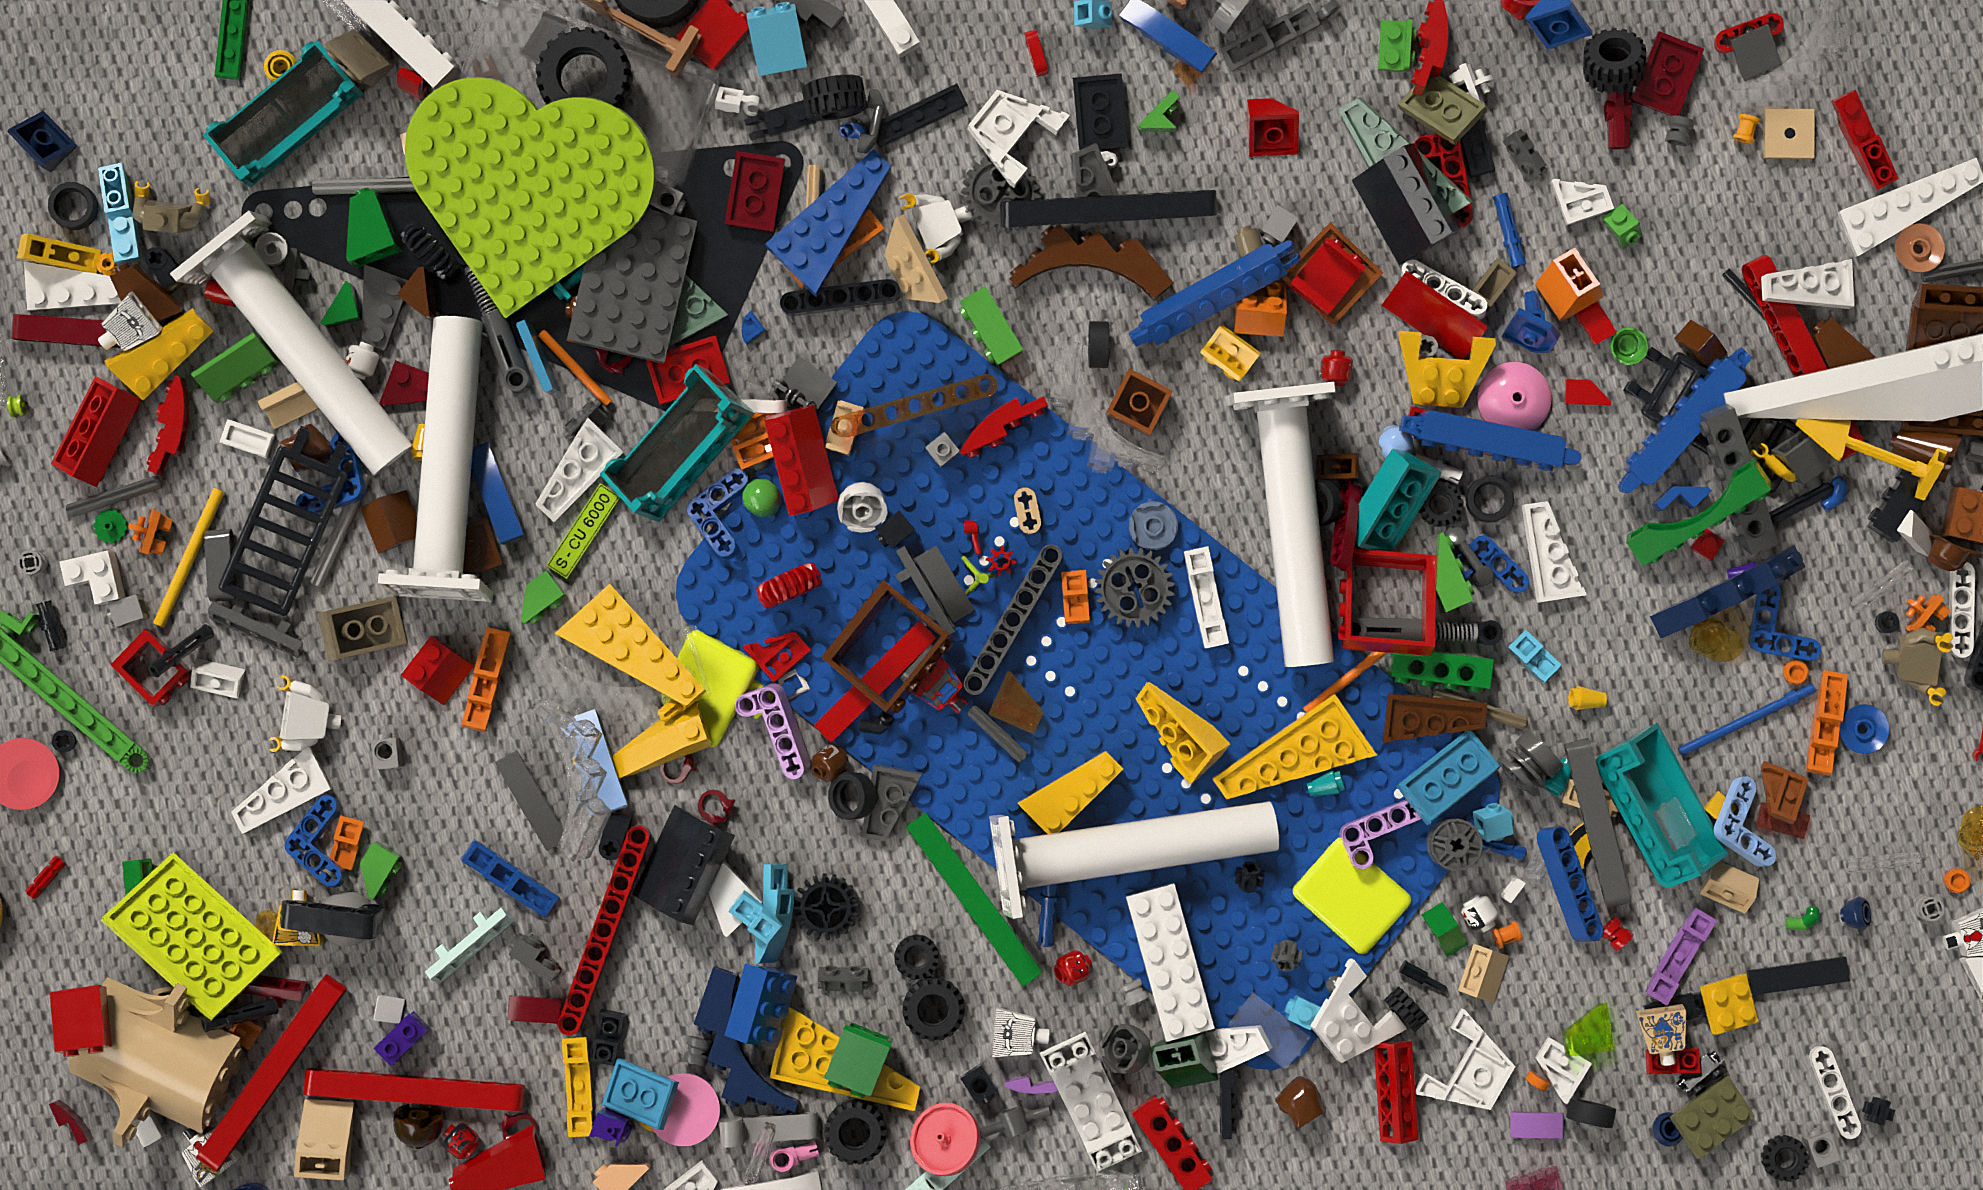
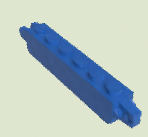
M1288 240L1275 247H1272L1271 244H1265L1145 310L1140 316L1143 321L1138 324L1137 328L1129 332L1133 344L1137 347L1146 342H1155L1157 346L1287 274L1285 270L1299 263L1301 258L1299 253L1296 252L1286 255L1294 249L1293 242Z
M1738 348L1729 357L1723 358L1720 361L1716 359L1707 368L1709 373L1704 379L1700 377L1691 386L1693 391L1688 397L1685 395L1681 397L1674 406L1677 408L1671 416L1669 414L1664 416L1658 423L1660 426L1655 434L1651 432L1642 441L1644 445L1638 453L1634 451L1626 459L1627 465L1623 470L1627 473L1619 481L1618 489L1620 492L1625 494L1632 493L1639 485H1653L1701 432L1699 423L1702 421L1699 414L1725 405L1723 393L1738 390L1746 381L1743 370L1752 358L1749 353L1743 348Z
M1433 410L1423 411L1418 416L1401 417L1399 431L1414 436V440L1421 441V445L1436 448V444L1445 446L1444 450L1459 452L1460 449L1468 450V455L1483 457V454L1492 455L1491 459L1495 461L1506 462L1508 458L1515 460V464L1529 467L1530 463L1538 464V469L1553 471V468L1562 467V464L1576 465L1582 459L1579 451L1565 448L1566 441L1561 436Z

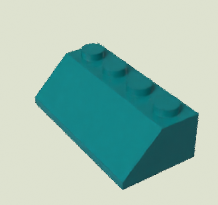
M1392 448L1359 503L1355 544L1369 550L1394 552L1442 473L1410 453Z

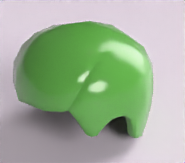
M1625 327L1619 329L1612 336L1610 349L1617 361L1624 365L1639 364L1647 356L1649 344L1645 334L1633 327Z
M754 479L746 485L742 493V500L744 506L752 514L763 518L771 517L779 511L782 504V495L780 489L773 482L767 479Z

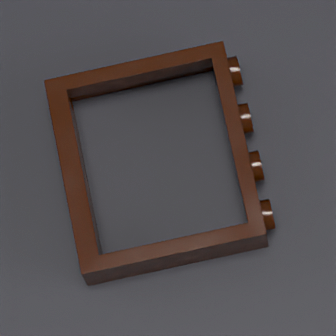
M883 580L821 658L886 713L894 715L905 707V700L911 693L914 694L921 687V680L925 675L934 671L937 661L942 654L945 655L950 651L955 637L891 584ZM893 596L941 637L888 702L840 661Z

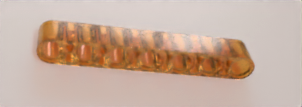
M989 374L977 375L846 413L832 420L831 431L840 438L851 437L985 398L997 391V380ZM982 379H986L990 384L987 392H983L979 388V383ZM960 385L966 389V396L963 399H959L956 395V389ZM936 392L943 396V402L940 406H936L932 401V397ZM912 399H916L920 404V408L916 413L909 409V402ZM888 406H893L896 410V416L892 420L888 419L885 415V410ZM866 412L873 417V422L868 427L863 425L861 419ZM842 419L849 423V430L844 434L838 429V423Z

